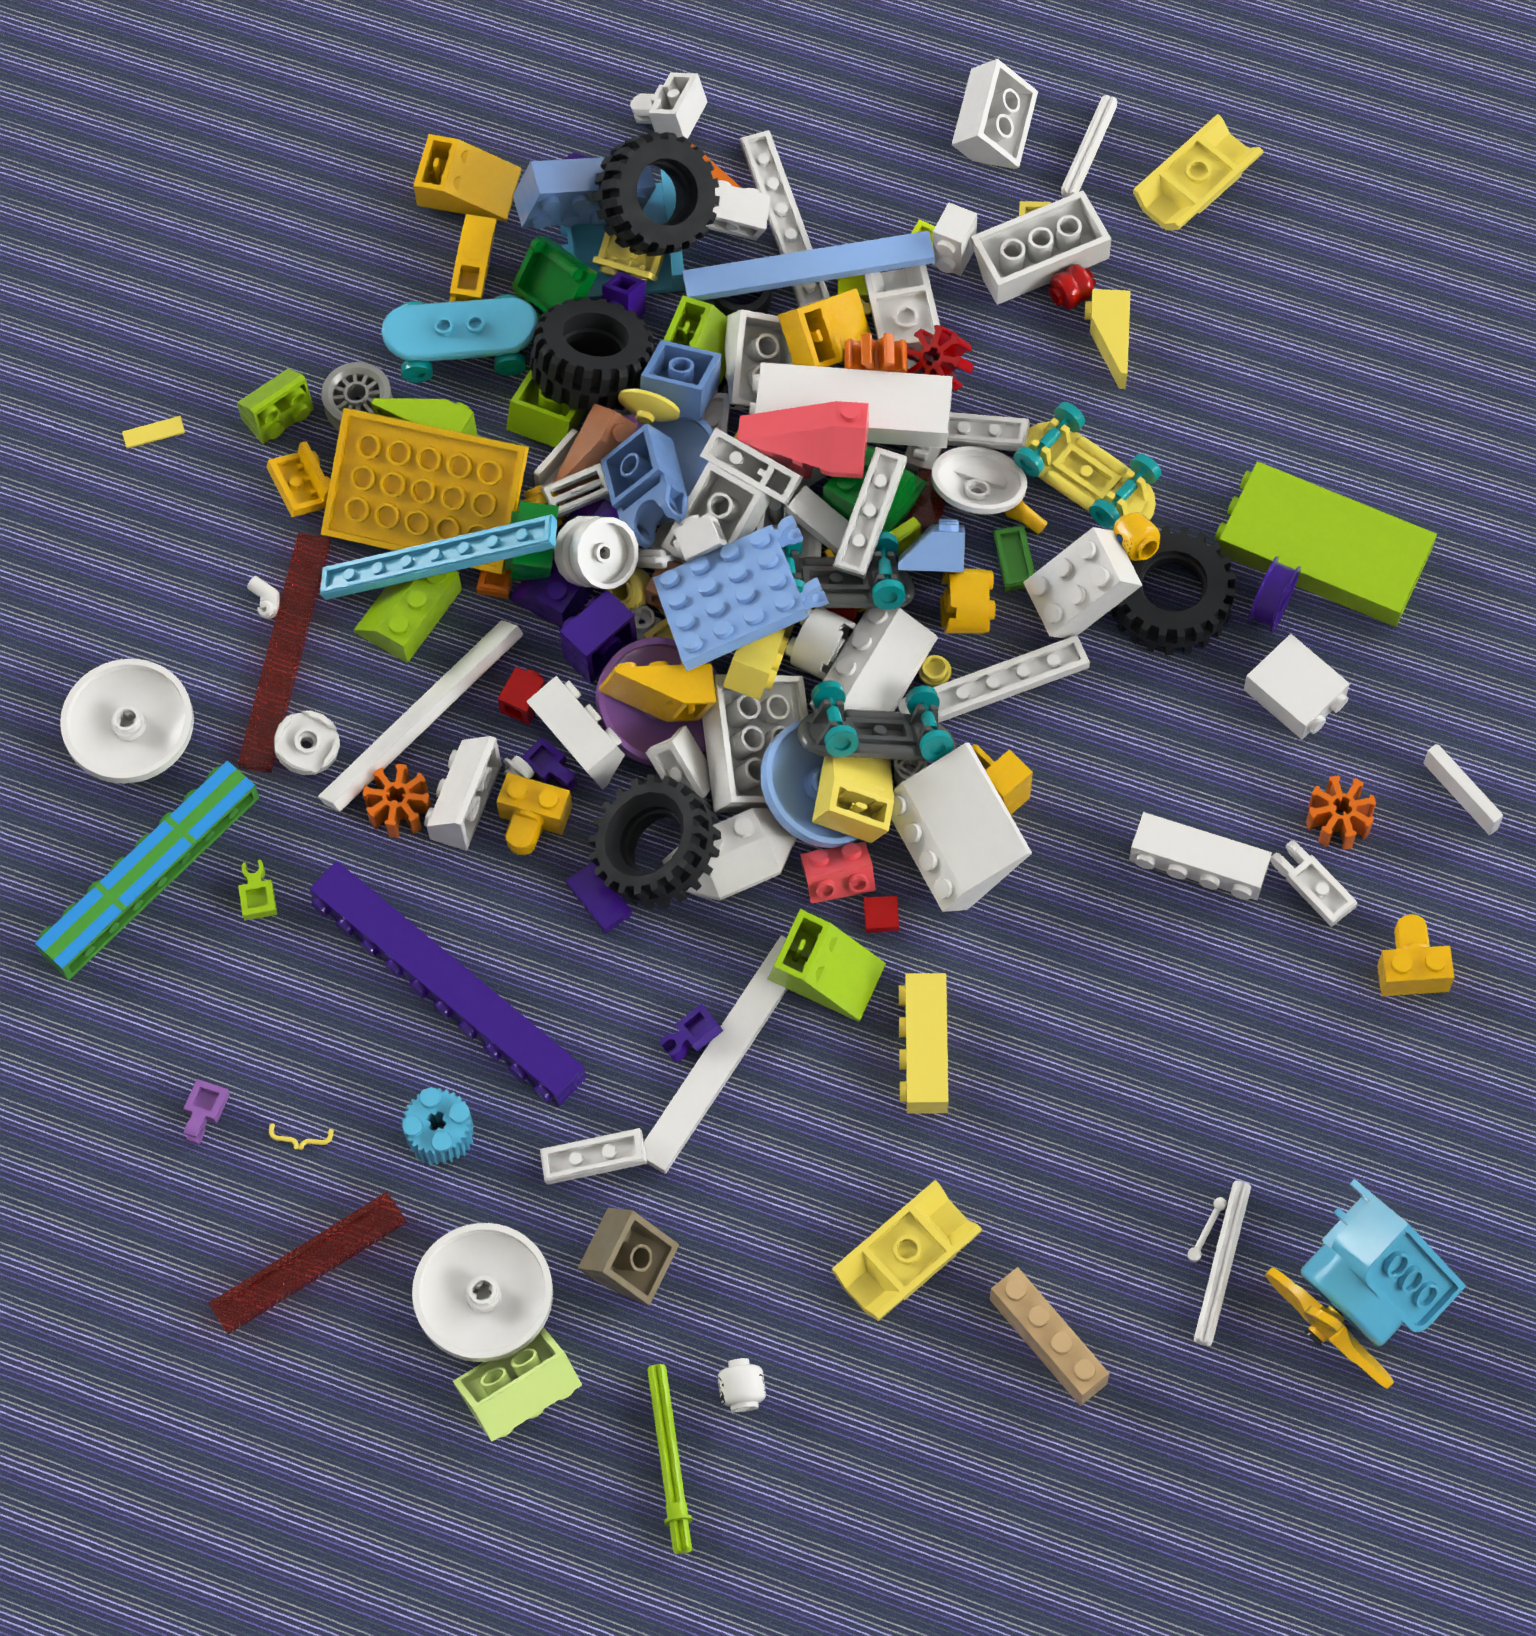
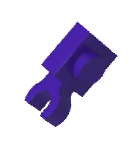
M540 737L521 757L533 769L534 776L543 783H546L552 777L561 788L570 790V792L578 785L573 780L576 775L563 766L567 762L566 756L543 737Z

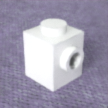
M708 513L701 517L699 515L687 517L680 522L682 526L673 529L676 539L673 540L674 547L680 558L684 557L687 561H692L696 557L706 555L728 544L717 517Z

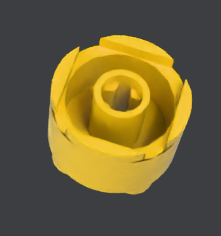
M964 569V572H943L941 584L947 585V588L944 589V594H940L941 626L945 628L944 633H988L990 630V620L995 619L996 611L995 601L990 600L989 590H992L994 585L993 571L986 569Z

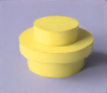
M931 655L924 660L920 667L919 677L924 684L930 687L941 685L949 681L951 666L942 656Z

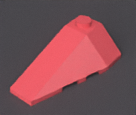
M834 401L740 416L737 440L762 454L771 457L780 455L792 459V464L801 467L807 464L819 468L820 473L831 477L863 479L869 431V403Z

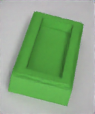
M1024 525L992 530L1004 591L1026 589L1023 582L1032 576L1035 571Z

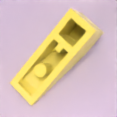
M1093 289L1091 301H1085L1084 320H1090V334L1119 389H1126L1130 291Z

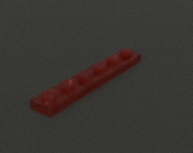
M385 1192L209 1302V1305L229 1335L406 1224V1220L389 1193Z

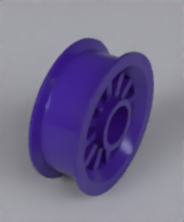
M1277 556L1272 561L1263 578L1248 617V623L1256 620L1270 626L1271 633L1277 628L1289 604L1301 571V566L1293 569L1279 563V557Z

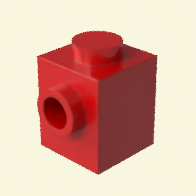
M515 667L497 698L500 713L530 725L536 713L526 701L546 685L545 679L534 670L526 669L525 671Z

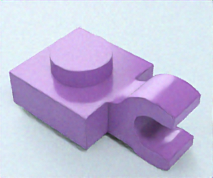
M196 1079L183 1108L185 1114L191 1116L183 1132L187 1135L186 1141L199 1145L204 1136L207 1121L214 1124L218 1123L230 1095L228 1089Z

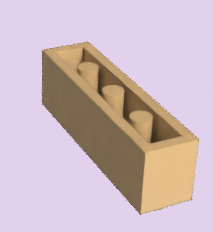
M1018 1267L991 1288L990 1301L1080 1406L1107 1385L1110 1373Z

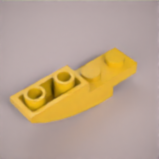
M466 214L453 271L449 302L482 300L497 219Z

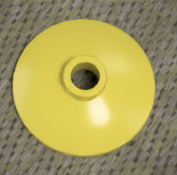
M624 389L619 392L618 401L620 404L635 414V420L642 424L648 423L652 425L654 421L670 422L679 418L680 409L672 401L661 395L641 389Z

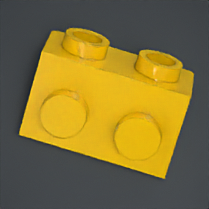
M307 441L300 442L297 453L268 460L266 468L291 517L325 509L330 478L324 476L320 468L319 457L315 451L311 450Z

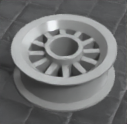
M351 362L339 366L327 376L321 391L326 417L337 430H340L343 408L373 413L371 402L374 398H393L389 380L384 372L378 367L365 362ZM355 397H363L357 401L352 400Z

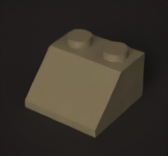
M608 1207L578 1269L600 1285L650 1306L680 1244L635 1211Z

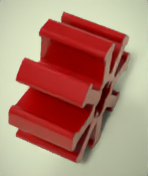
M940 325L934 326V335L923 329L915 332L914 336L919 339L923 349L917 351L907 346V359L917 363L910 369L907 368V373L953 376L952 390L957 391L963 384L955 376V369H960L970 374L974 366L972 362L960 357L965 352L972 351L969 342L958 337L957 333Z

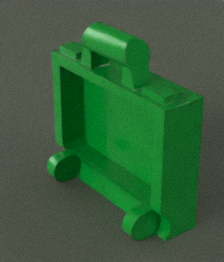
M537 235V238L533 239L511 288L514 289V293L521 298H525V301L531 304L532 307L534 305L537 306L544 314L554 305H562L565 300L573 299L574 301H579L580 298L587 297L598 273L548 236ZM536 311V313H537V318H538V320H539V318H540L543 314H540L538 311Z

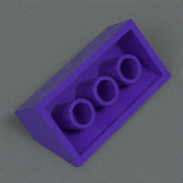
M601 499L577 509L566 518L556 532V538L562 527L577 516L614 517L619 519L617 509L612 507L611 502L606 499ZM553 551L550 577L522 580L511 595L510 600L561 628L568 618L577 614L594 588L579 587L567 582L558 571Z

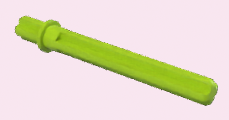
M654 1364L649 1366L647 1371L666 1498L667 1518L664 1519V1524L670 1527L674 1554H686L692 1551L689 1523L693 1521L692 1515H688L687 1503L685 1502L667 1369L665 1364Z

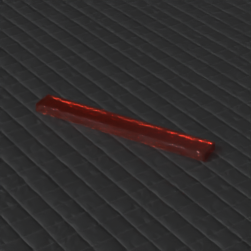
M298 532L238 761L239 768L272 773L276 757L274 736L278 725L286 718L321 583L322 567H325L331 544L330 537Z

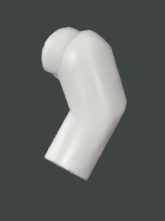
M254 576L249 581L247 589L260 597V607H257L259 615L266 619H272L280 611V593L258 576Z

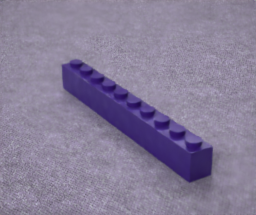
M336 861L309 888L313 899L311 904L324 917L328 914L337 921L335 923L336 926L346 936L351 937L353 934L361 941L360 946L372 957L378 955L386 962L384 964L391 974L397 978L401 975L410 982L409 987L416 995L422 999L425 996L435 1003L433 1005L441 1016L446 1019L452 1017L460 1024L458 1028L466 1037L471 1040L476 1037L484 1044L483 1049L491 1058L496 1061L501 1058L509 1065L508 1070L516 1079L521 1082L526 1079L535 1087L533 1091L541 1100L549 1103L551 1100L560 1107L586 1079L585 1068L581 1063L341 863Z

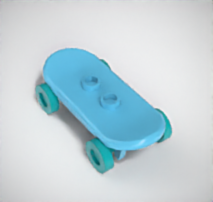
M510 294L500 295L494 299L429 304L411 301L402 304L386 316L382 323L381 333L383 342L388 350L396 357L405 360L401 365V377L408 382L420 383L431 379L433 368L432 363L429 361L496 356L494 358V369L498 374L514 376L521 374L526 369L525 356L520 354V351L533 340L538 318L531 304L518 296Z

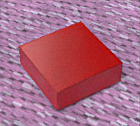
M897 896L864 897L866 933L899 931Z

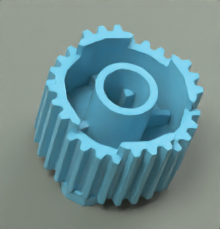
M433 1087L423 1089L420 1095H417L416 1100H411L412 1105L406 1106L408 1111L403 1113L405 1118H402V1128L410 1150L415 1153L417 1159L421 1158L422 1163L428 1161L430 1166L433 1163L438 1165L440 1161L443 1164H446V1160L453 1162L454 1157L459 1159L461 1155L465 1157V1150H470L469 1144H473L472 1135H474V1125L466 1102L462 1101L460 1096L456 1097L454 1092L449 1094L447 1089L444 1092L441 1091V1088H438V1090ZM436 1125L445 1126L443 1129L438 1127L436 1131L433 1130V1127Z

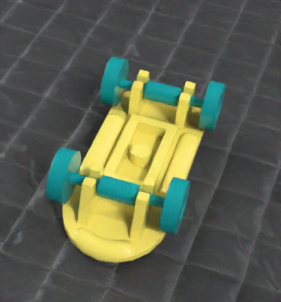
M1061 402L1054 410L1056 418L1048 422L1035 424L1029 428L1026 447H1020L1013 456L1016 465L1022 468L1024 473L1032 477H1038L1088 511L1093 519L1106 529H1114L1115 522L1121 516L1139 512L1149 520L1152 518L1156 501L1150 484H1154L1161 476V469L1152 458L1145 454H1137L1131 460L1130 468L1127 467L1124 463L1078 433L1085 424V418L1077 407L1068 402Z

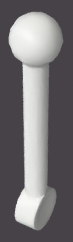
M1222 1197L1214 1200V1209L1195 1247L1188 1251L1187 1257L1193 1263L1201 1259V1249L1220 1211L1227 1207V1201Z

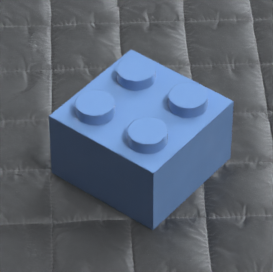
M661 340L641 374L640 389L656 393L672 401L680 409L679 416L700 421L720 385L722 354Z

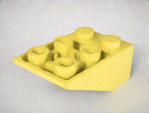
M824 756L812 822L869 843L874 842L887 833L894 805L890 759Z

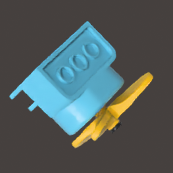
M1354 1179L1350 1185L1360 1194L1361 1198L1347 1213L1340 1208L1333 1212L1340 1221L1322 1239L1324 1244L1301 1268L1302 1277L1330 1305L1325 1308L1305 1289L1295 1284L1276 1268L1271 1267L1265 1276L1284 1299L1311 1325L1308 1328L1310 1332L1308 1330L1304 1332L1318 1346L1322 1345L1320 1341L1323 1343L1326 1340L1330 1341L1348 1359L1360 1366L1381 1386L1389 1389L1394 1383L1392 1377L1357 1341L1354 1335L1346 1328L1343 1321H1348L1374 1345L1382 1346L1402 1324H1405L1413 1332H1421L1427 1329L1466 1285L1404 1219Z

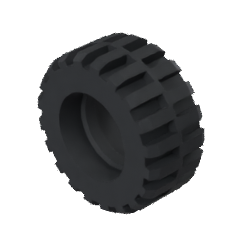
M658 132L649 133L628 139L623 144L617 145L611 150L612 156L605 157L600 167L604 171L596 174L594 182L596 185H599V191L593 192L594 202H599L600 210L596 211L599 220H605L607 225L603 229L608 236H617L615 243L620 247H630V252L637 255L660 256L688 249L696 244L697 239L704 238L709 232L706 225L713 224L717 216L713 212V208L719 206L720 196H715V188L719 187L718 178L713 179L711 171L714 170L711 161H704L702 157L705 155V152L699 146L690 147L692 144L691 140L684 136L677 138L675 133L670 132L660 134ZM648 165H654L662 169L670 177L675 187L676 206L671 218L665 224H658L651 220L643 212L638 201V180L642 171Z
M589 297L580 298L579 301H574L573 299L565 300L562 305L556 304L548 309L538 320L530 358L532 377L536 384L540 385L539 388L546 396L551 395L553 401L560 405L562 403L567 404L570 409L576 411L578 408L585 409L587 413H590L595 403L612 410L618 407L620 410L625 407L618 401L619 392L624 389H640L641 374L654 353V338L643 319L639 320L635 312L631 309L629 311L625 310L621 304L616 302L615 304L607 303L606 299L598 298V301L590 300ZM583 353L594 354V355H598V356H601V357L590 356V355H586V354H583Z

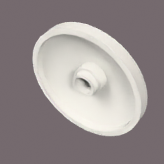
M141 659L115 660L89 671L73 686L67 695L60 719L63 741L75 763L95 778L122 784L150 779L172 766L186 749L194 724L191 701L181 681L163 666Z
M476 1223L448 1232L426 1251L414 1275L412 1299L414 1311L422 1330L439 1349L465 1361L490 1362L504 1359L519 1352L540 1333L551 1311L553 1283L543 1254L529 1238L517 1230L500 1224Z

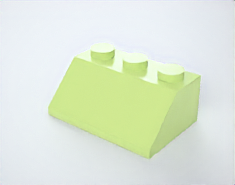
M544 1327L536 1338L519 1352L504 1359L483 1362L453 1381L491 1442L497 1438L507 1436L516 1426L527 1419L539 1416L545 1408L558 1400L569 1397L575 1389L582 1386L565 1352Z

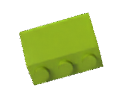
M452 571L386 586L355 627L354 633L408 664L462 591L459 572Z

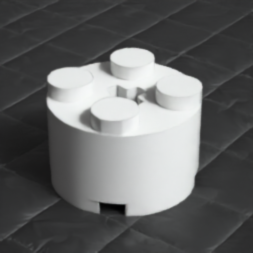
M811 608L807 610L809 617L800 621L802 628L797 638L793 636L789 641L785 654L790 656L791 665L824 680L849 639V630H854L856 623L825 608Z

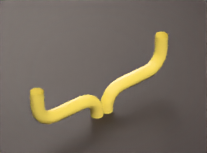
M271 1123L269 1126V1135L273 1140L292 1142L294 1149L303 1150L306 1144H328L332 1140L334 1132L333 1129H329L328 1137L325 1140L305 1139L299 1144L295 1138L275 1135V1124Z

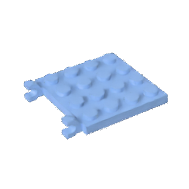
M793 515L782 519L776 530L771 524L728 543L720 549L696 557L692 561L653 577L686 671L808 618L807 610L829 604L817 577L804 585L803 592L800 593L782 549L786 545L796 544L804 540L800 529L797 528Z

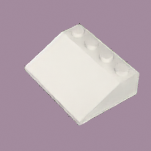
M715 674L713 679L716 703L702 717L714 813H742L751 808H769L761 787L763 756L768 745L778 733L790 724L804 719L808 715L803 676L776 675L771 690L764 688L761 699L758 700L723 687L727 674Z
M964 743L906 779L893 790L894 805L891 820L942 912L968 910L1032 854L970 743Z

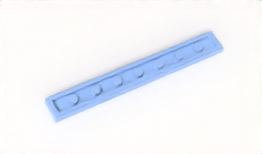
M929 231L682 270L686 296L703 301L935 263V254Z

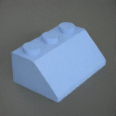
M939 519V524L929 526L899 555L898 570L964 572L965 525H959L958 519Z

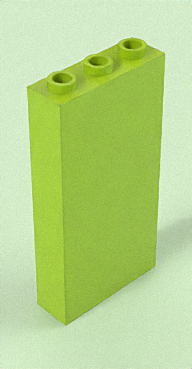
M1257 461L1252 472L1247 470L1242 478L1240 488L1243 491L1240 497L1234 496L1229 505L1227 514L1231 516L1227 524L1221 522L1214 540L1218 541V544L1221 546L1220 555L1223 557L1228 556L1230 560L1265 574L1277 556L1279 557L1278 562L1296 569L1298 566H1301L1296 587L1397 627L1432 552L1437 534Z

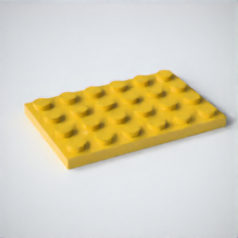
M343 408L321 535L395 551L508 525L511 521L512 511H517L529 447ZM506 559L470 568L505 574Z

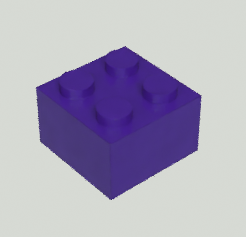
M608 589L602 595H596L591 598L586 604L585 609L576 617L568 618L559 631L564 660L589 684H592L600 677L607 663L618 651L630 643L638 641L635 615Z

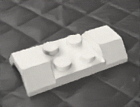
M926 264L882 273L863 274L877 340L882 338L884 333L894 334V341L904 339L908 347L921 351L923 346L919 339L914 336V333L923 329L934 335V326L940 325ZM907 359V368H908V369H910V368L913 367L915 364H917V363H915V362H913V361Z

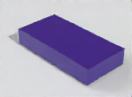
M591 862L566 879V885L606 934L632 916V911L619 894L603 884L605 881L596 876L594 869L597 866Z

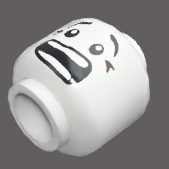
M748 1358L728 1361L729 1367L721 1370L718 1374L721 1403L730 1407L731 1412H746L758 1409V1403L762 1402L766 1397L762 1368L758 1365L750 1364Z

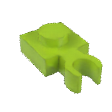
M258 860L259 869L255 873L248 872L245 862L241 867L244 878L248 881V884L238 885L244 921L278 915L272 880L262 881L265 876V868L261 860Z

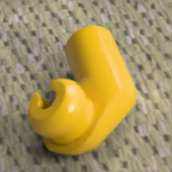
M1023 500L1016 507L1005 511L1008 518L1025 524L1036 534H1040L1048 523L1028 507Z

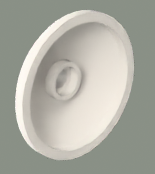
M977 446L954 448L941 454L935 460L932 467L931 482L936 492L951 506L964 512L978 515L999 514L1016 507L1023 500L1026 493L1027 478L1022 468L1018 467L1015 461L1007 455L989 448ZM964 465H982L998 471L1008 482L1005 489L992 488L987 482L980 479H964L953 472V470Z

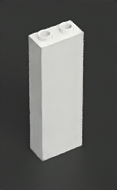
M761 362L759 374L753 375L752 393L757 394L756 403L750 402L749 415L834 401L869 403L868 443L947 448L953 376Z

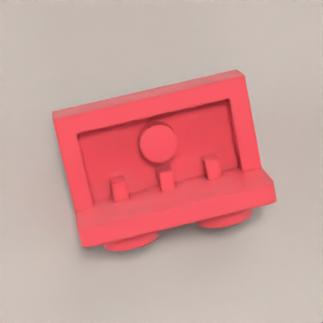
M866 842L848 843L841 847L824 850L817 849L809 853L800 854L811 903L876 890L873 864Z

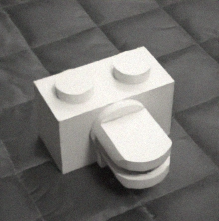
M670 73L664 85L658 86L655 94L641 93L633 98L630 106L636 123L652 124L654 131L659 134L670 132L675 133L677 138L684 136L688 139L707 104V99L698 73Z

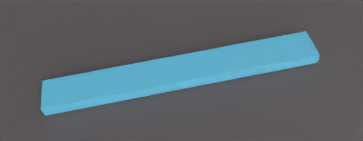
M552 514L322 567L320 595L325 600L553 549L556 546L557 519Z

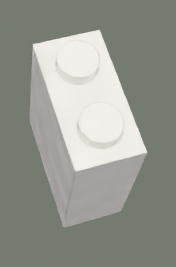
M1290 634L1246 676L1244 691L1302 740L1310 732L1312 734L1317 733L1325 724V717L1332 710L1337 713L1343 708L1349 699L1347 692L1350 683Z

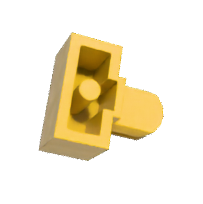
M973 744L972 748L1010 815L1013 814L1030 799L1033 772L1010 749L994 762L977 744Z
M511 773L506 774L496 801L499 817L510 820L505 838L508 848L517 855L532 853L543 830L562 835L573 807L570 790Z
M1413 914L1403 916L1398 920L1394 930L1396 949L1382 950L1377 964L1381 996L1449 992L1455 978L1450 946L1430 947L1425 920Z

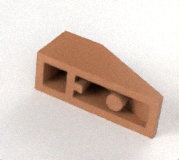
M594 403L553 482L596 464H601L600 460L631 436L638 425L620 413ZM598 474L558 490L557 493L563 494L599 479ZM585 493L574 498H571L569 500L574 501L578 498H581Z

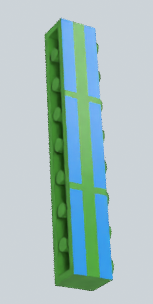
M228 760L221 767L214 768L208 774L206 781L198 789L191 790L184 797L183 803L174 812H168L162 817L159 826L154 831L142 836L137 841L134 850L126 857L119 858L113 864L111 871L102 880L95 881L88 888L87 894L78 903L68 906L62 918L56 924L48 926L41 932L38 941L35 943L41 956L69 981L260 798L255 784Z

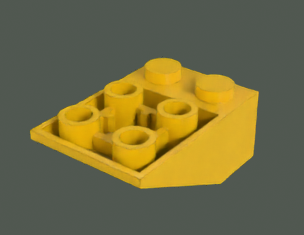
M428 134L413 185L417 206L494 218L507 222L513 202V194L521 174V167L459 139Z
M857 288L778 314L794 365L828 367L844 361L846 340L851 338L855 341H861V334L871 333Z
M656 661L650 663L649 666H636L634 662H625L618 664L599 686L601 693L666 722L699 721L716 703L712 664H703L686 671L683 663L681 665H669L667 661Z

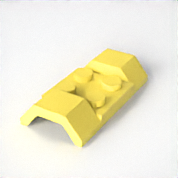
M1217 114L1133 189V194L1142 211L1163 229L1179 230L1197 213L1200 214L1241 177L1242 172L1263 154V150L1260 147H1246L1230 134L1223 118Z
M934 1180L832 1268V1272L843 1289L867 1315L879 1321L950 1262L962 1248L982 1232V1228L968 1220L948 1199L941 1185Z

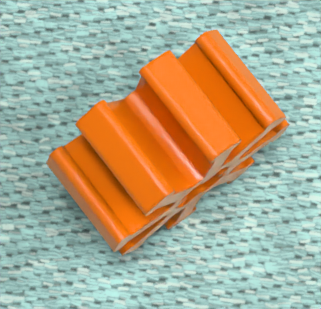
M871 333L861 334V341H855L850 338L845 341L844 368L907 373V342L904 339L894 341V334L884 333L883 337L879 340H874Z
M396 764L397 774L395 782H390L385 776L383 768H380L373 773L377 789L369 788L367 785L363 789V797L370 824L374 829H378L379 825L385 821L388 836L393 838L400 837L398 830L400 820L403 819L409 824L413 834L420 831L422 825L418 813L426 814L428 809L432 807L424 776L421 773H417V777L410 781L407 765Z
M1337 775L1329 778L1325 792L1320 790L1319 786H1316L1312 791L1308 805L1309 812L1306 825L1308 830H1312L1313 827L1322 826L1318 842L1325 847L1329 846L1334 832H1339L1342 840L1341 848L1345 850L1353 847L1357 833L1362 836V839H1366L1369 835L1374 820L1372 815L1376 801L1374 795H1370L1369 798L1359 799L1364 783L1356 778L1353 779L1348 793H1342L1339 783L1340 776ZM1339 810L1344 811L1343 815L1338 814Z

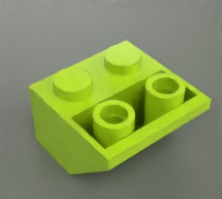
M683 295L664 337V341L722 354L720 384L722 383L726 373L724 344L727 316L713 304Z
M289 368L237 402L241 419L262 444L270 439H276L286 428L295 422L303 421L314 410L306 378L303 374Z

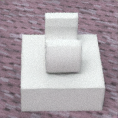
M908 446L905 452V456L908 459L905 468L931 476L933 464L940 456L942 448Z

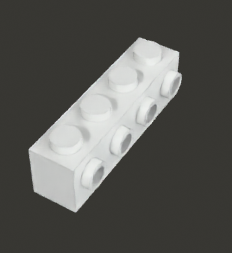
M1143 812L1131 846L1129 860L1134 861L1136 865L1144 869L1156 868L1166 871L1169 876L1176 879L1188 878L1197 881L1201 886L1215 890L1219 888L1229 891L1239 899L1249 900L1251 898L1258 900L1272 852Z

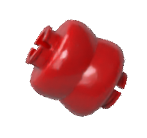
M1072 264L1064 272L1052 276L1050 280L1051 288L1048 291L1049 295L1054 294L1051 296V299L1055 305H1061L1069 310L1077 307L1080 302L1092 298V290L1096 285V280H1091L1094 275L1090 269L1083 268L1079 264Z

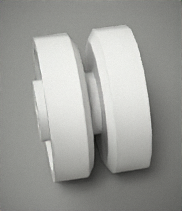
M577 516L568 521L559 531L554 548V560L559 573L567 582L579 587L616 588L626 583L631 577L639 559L638 542L634 532L625 522L614 517Z

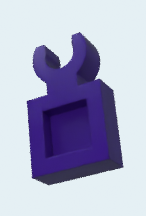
M701 1003L675 1024L679 1029L676 1034L666 1035L659 1043L666 1052L676 1046L668 1053L676 1063L685 1057L688 1048L692 1046L696 1052L723 1032V1029Z

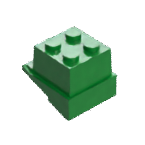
M868 445L863 479L831 477L823 487L821 499L848 521L850 520L875 451ZM905 468L882 531L891 532L900 526L927 486L926 481Z

